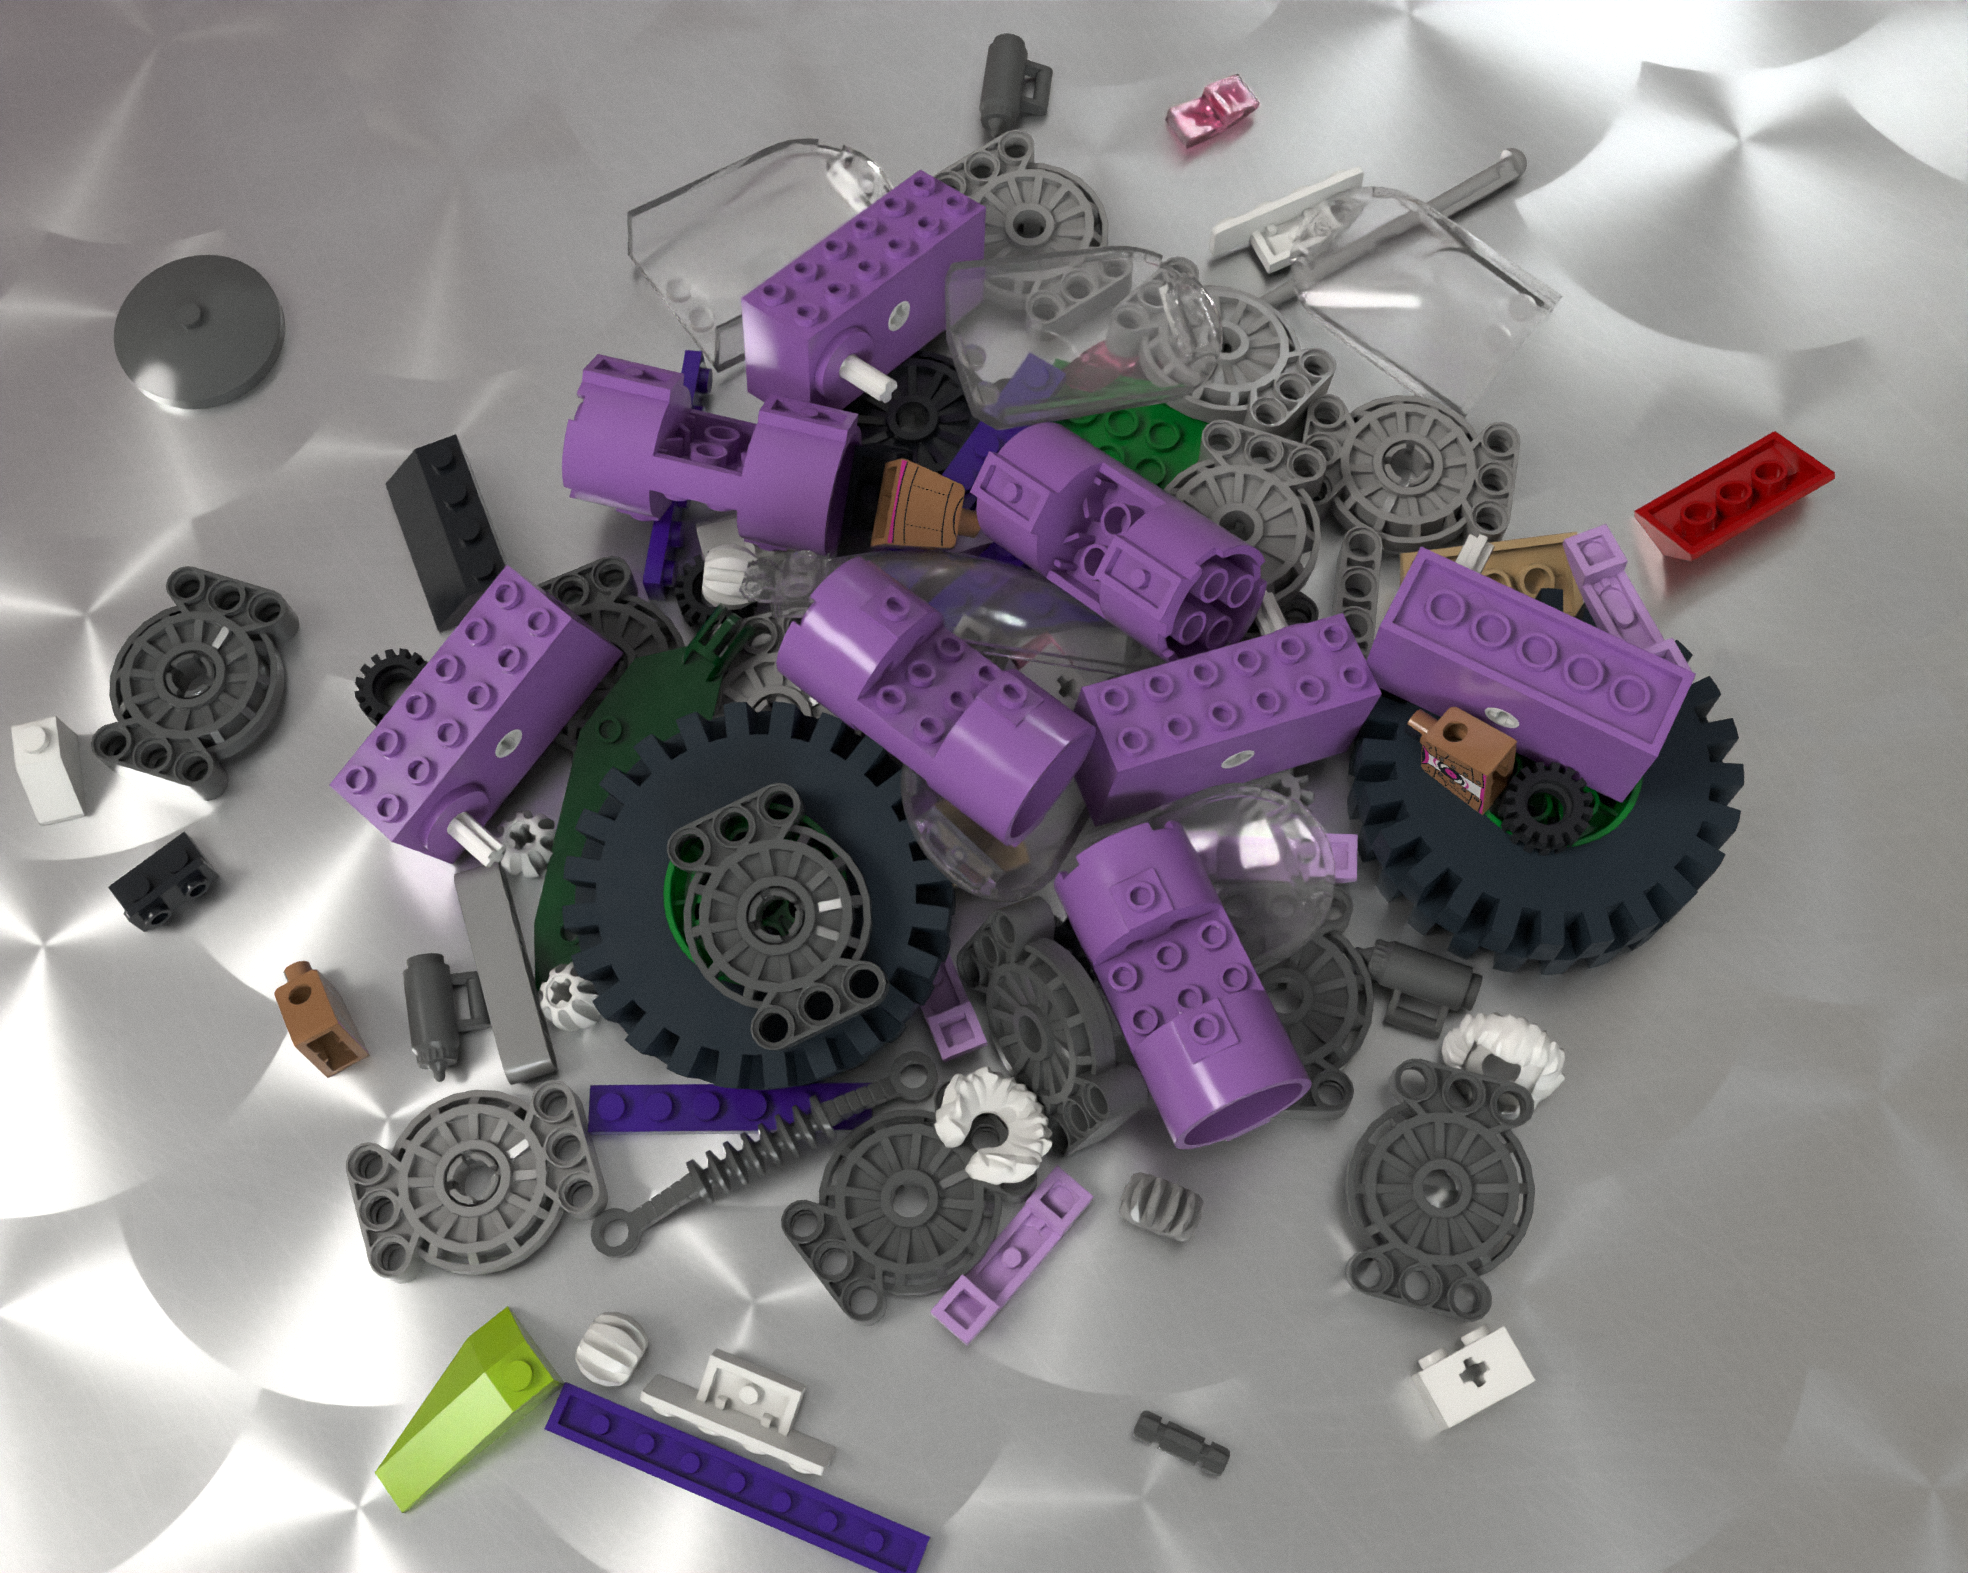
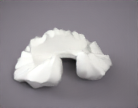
M1498 1012L1490 1015L1479 1013L1474 1017L1469 1013L1463 1018L1459 1028L1449 1031L1444 1038L1441 1051L1446 1066L1485 1075L1483 1061L1491 1053L1506 1062L1519 1064L1521 1066L1519 1075L1509 1080V1082L1519 1084L1531 1093L1534 1100V1109L1540 1101L1550 1096L1565 1080V1074L1562 1073L1565 1060L1564 1049L1559 1048L1557 1042L1550 1040L1546 1030L1541 1031L1537 1023L1530 1024L1525 1017L1515 1018L1511 1014L1503 1017ZM1453 1082L1464 1099L1470 1101L1472 1099V1091L1469 1086L1463 1082ZM1510 1094L1499 1096L1497 1103L1502 1114L1520 1113L1519 1102L1514 1096Z
M990 1067L980 1068L967 1076L961 1073L954 1075L945 1089L941 1108L936 1110V1123L934 1127L939 1138L947 1148L960 1146L970 1131L972 1121L983 1113L995 1114L1008 1130L1007 1140L1002 1145L979 1149L971 1157L965 1170L970 1178L994 1185L1005 1182L1017 1183L1024 1181L1039 1168V1164L1042 1163V1157L1048 1153L1053 1141L1049 1140L1052 1136L1051 1129L1047 1127L1049 1120L1043 1114L1045 1107L1037 1102V1095L1028 1091L1026 1084L1016 1083L1014 1077H1004L1001 1072H992Z

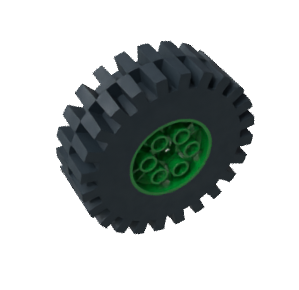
M1541 588L1535 599L1563 612V589ZM1584 602L1575 618L1597 628ZM1675 640L1688 663L1693 654L1682 643ZM1711 676L1691 684L1658 757L1622 803L1607 796V806L1599 800L1598 794L1602 793L1587 786L1584 788V793H1592L1593 801L1589 807L1594 808L1593 815L1588 821L1589 825L1579 839L1571 847L1568 845L1563 852L1558 854L1551 850L1548 856L1539 855L1538 848H1534L1531 854L1523 851L1525 843L1519 840L1514 845L1509 840L1513 833L1510 830L1505 833L1503 832L1500 825L1504 817H1498V813L1494 815L1489 809L1484 815H1481L1426 773L1421 767L1422 744L1405 734L1404 729L1410 718L1419 709L1437 720L1441 717L1384 689L1379 688L1382 694L1362 725L1350 758L1348 775L1355 776L1347 798L1349 820L1361 819L1363 824L1358 835L1357 848L1362 862L1366 863L1378 859L1383 867L1376 884L1381 895L1390 903L1404 894L1414 904L1407 923L1421 935L1425 936L1435 923L1452 932L1454 936L1448 946V952L1467 960L1481 946L1495 951L1492 969L1515 973L1528 959L1539 960L1541 975L1563 974L1580 958L1585 959L1590 969L1610 962L1625 946H1628L1633 951L1647 942L1698 893L1697 890L1715 873L1726 854L1719 849L1736 831L1741 810L1727 805L1744 786V765L1723 763L1722 761L1739 739L1733 718L1709 722L1706 718L1721 696V692ZM1516 753L1512 778L1514 775L1517 776L1519 771L1526 766L1531 769L1536 762ZM1537 793L1528 799V805L1534 806L1535 817L1532 818L1537 822L1548 825L1553 819H1555L1556 823L1562 820L1563 807L1560 801L1553 795Z
M747 702L723 704L724 716L709 721L698 712L685 715L676 720L680 733L673 735L664 742L650 734L636 744L633 748L641 759L627 773L612 767L599 783L609 793V796L602 804L598 814L584 808L578 819L575 829L587 839L581 857H566L563 878L576 886L575 904L562 906L564 929L578 935L581 952L571 955L575 970L580 978L593 982L599 995L592 1001L605 1020L618 1023L628 1034L625 1041L643 1055L658 1058L668 1065L666 1069L686 1078L701 1079L724 1088L772 1090L826 1081L827 1077L841 1071L857 1068L870 1060L869 1055L877 1051L885 1043H892L907 1028L905 1023L911 1018L918 1006H924L935 988L933 981L938 973L941 962H946L951 945L949 932L952 915H955L956 898L952 886L951 859L938 822L918 785L908 771L895 763L888 755L886 749L866 735L863 738L851 732L841 719L822 712L820 718L806 716L797 705L785 702H773L772 711L756 712ZM774 783H784L791 786L803 799L806 813L800 826L811 828L831 838L850 855L864 876L872 900L873 927L869 946L862 961L872 962L880 967L888 976L890 984L885 1000L876 1007L783 1051L764 1049L752 1038L750 1027L751 1021L758 1009L744 1006L723 995L705 979L692 959L684 932V906L688 888L694 874H688L675 866L667 853L668 840L672 833L680 827ZM780 796L773 800L769 809L771 818L776 820L787 818L793 811V799L788 796ZM743 817L732 819L726 826L725 833L727 839L734 842L743 839L749 830L748 820ZM794 835L791 841L797 842L800 836ZM694 838L684 844L681 854L685 863L696 862L702 857L704 853L703 841ZM813 840L812 848L820 851L830 861L839 857L829 847ZM847 867L842 875L848 882L852 894L861 895L856 879ZM698 896L697 905H700L702 896ZM786 900L774 901L768 905L769 909L763 913V926L765 930L777 929L781 936L788 935V930L795 921L793 904ZM863 908L856 910L857 927L854 938L859 940L864 923ZM699 919L695 921V926L699 925ZM697 939L702 956L710 967L714 961L705 949L703 939ZM850 948L845 959H852L856 950ZM871 971L859 973L853 980L852 986L856 996L863 999L873 996L878 989V978ZM726 974L719 977L727 987L743 996L745 986L731 980ZM761 992L756 1001L763 1002L767 993ZM827 993L814 995L808 1005L811 1017L818 1021L829 1017L833 1011V1000ZM780 1014L772 1015L765 1022L764 1033L769 1041L775 1043L785 1038L788 1033V1023L784 1016Z

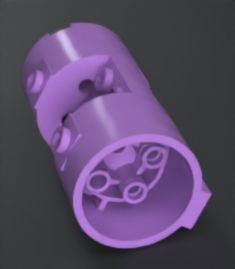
M597 354L583 369L582 383L577 391V396L584 400L579 404L574 420L568 419L562 455L563 485L565 488L572 489L570 498L616 508L617 512L630 514L632 518L639 521H659L672 504V500H694L706 503L709 508L716 511L736 510L739 536L744 538V542L757 544L763 550L787 551L790 549L824 558H831L843 535L841 529L855 445L861 444V430L857 426L859 414L771 394L760 408L758 423L755 424L692 409L690 392L686 386H683V373Z
M1042 422L1027 427L1012 437L998 453L989 451L970 493L977 497V519L985 536L1167 663L1238 643L1251 626L1262 604L1267 581L1260 578L1261 565L1266 561L1259 550L1058 423Z
M860 556L848 560L835 569L810 595L815 601L805 612L801 623L798 624L792 621L778 651L776 662L778 672L856 731L861 730L927 781V785L1004 845H1012L1016 848L1044 820L1046 813L1069 785L1093 744L1096 728L1019 670L1010 669L1003 671L943 626L944 617L942 613L869 560L866 561Z
M1169 820L1164 825V829L1152 830L1149 822L1110 835L1076 856L1079 865L1069 874L1067 871L1059 872L1054 881V889L1175 1147L1188 1150L1211 1145L1225 1139L1228 1142L1271 1122L1270 1118L1281 1113L1303 1097L1310 1089L1312 1082L1183 825L1177 821Z

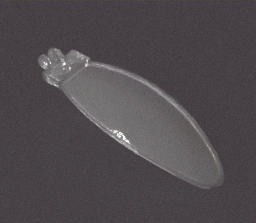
M801 550L795 553H785L781 566L772 559H762V561L757 559L748 562L747 570L744 574L746 578L743 577L742 585L739 589V592L748 602L770 603L772 618H803L807 609L815 601L810 597L814 590L843 563L860 556L864 560H869L942 613L944 617L943 626L979 653L1119 676L1167 663L1038 572L1008 562L970 554L933 550H890L853 554L830 559V553L827 556L816 555L809 550Z

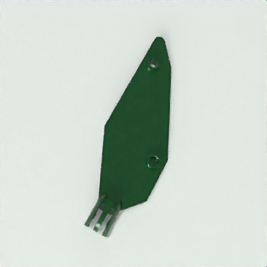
M722 603L718 605L688 646L635 658L580 730L551 850L553 854L549 859L534 921L535 987L538 992L542 982L548 981L549 972L559 964L568 965L573 962L571 955L581 952L578 936L573 941H570L564 934L562 906L575 904L576 886L565 880L563 875L566 857H581L587 839L575 829L582 811L586 808L598 814L602 804L609 796V793L599 783L612 767L627 773L641 759L633 747L642 739L653 734L663 742L673 735L680 733L676 720L694 712H698L708 721L713 719L723 675L757 630L751 624H747L720 658L719 655L734 637L743 621V618L733 613L723 622L707 645L704 646L728 612V607Z

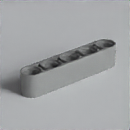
M1356 526L1345 534L1337 558L1331 616L1343 613L1349 627L1360 632L1362 637L1355 639L1367 661L1375 636L1383 544L1379 533L1373 528ZM1351 549H1362L1369 556L1358 557L1351 552ZM1347 589H1359L1365 596L1361 598L1353 597L1347 592Z
M494 862L490 868L482 865L454 874L455 887L501 1064L510 1085L557 1071L558 1067L546 1019L540 1008L541 1001L535 987L531 963L505 870L501 867V862Z

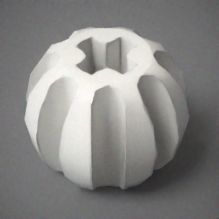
M724 544L711 549L705 557L702 593L705 599L716 607L722 603L728 607V610L741 609L750 605L754 601L757 591L759 560L757 556L748 548L737 544Z
M529 810L518 811L514 821L507 822L504 819L497 827V832L502 836L496 839L506 847L502 852L505 856L501 860V867L515 876L523 871L525 878L540 877L539 870L544 866H548L549 859L553 854L551 850L556 833L554 821L542 813H538L533 817Z
M573 962L568 965L559 964L549 972L548 981L542 982L539 994L543 996L540 1008L544 1017L549 1021H553L557 1028L567 1031H578L580 1028L589 1029L598 1023L600 1013L592 1001L599 995L593 982L580 978Z
M604 1312L593 1320L576 1350V1362L580 1371L590 1381L606 1387L620 1386L629 1380L647 1349L648 1337L643 1327L631 1316L620 1312Z

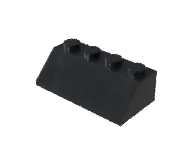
M455 434L414 449L385 484L439 633L458 626L506 565H508L469 459Z

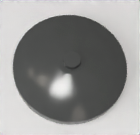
M195 255L181 258L159 267L144 277L131 290L116 318L114 348L118 361L126 375L142 393L152 400L180 409L211 408L226 404L246 394L270 372L280 355L284 343L285 317L282 306L266 279L254 268L225 256Z

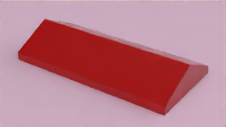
M1774 431L1634 511V516L1663 555L1692 562L1835 479V472Z

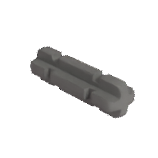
M1148 1410L1140 1414L1133 1432L1136 1439L1149 1445L1154 1441L1159 1444L1157 1449L1193 1466L1198 1462L1202 1464L1201 1470L1214 1476H1221L1230 1457L1228 1448L1213 1441L1211 1445L1204 1443L1206 1438L1171 1421L1167 1425L1161 1423L1162 1417Z

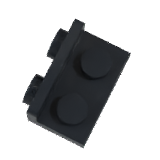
M183 832L108 888L125 910L123 915L126 919L145 932L149 928H155L165 923L171 917L172 911L187 900L196 899L203 895L209 889L210 883L220 876L193 839Z

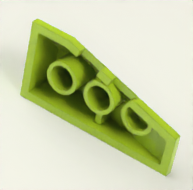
M509 1306L467 1338L375 1471L376 1476L402 1513H406L564 1386L562 1378Z

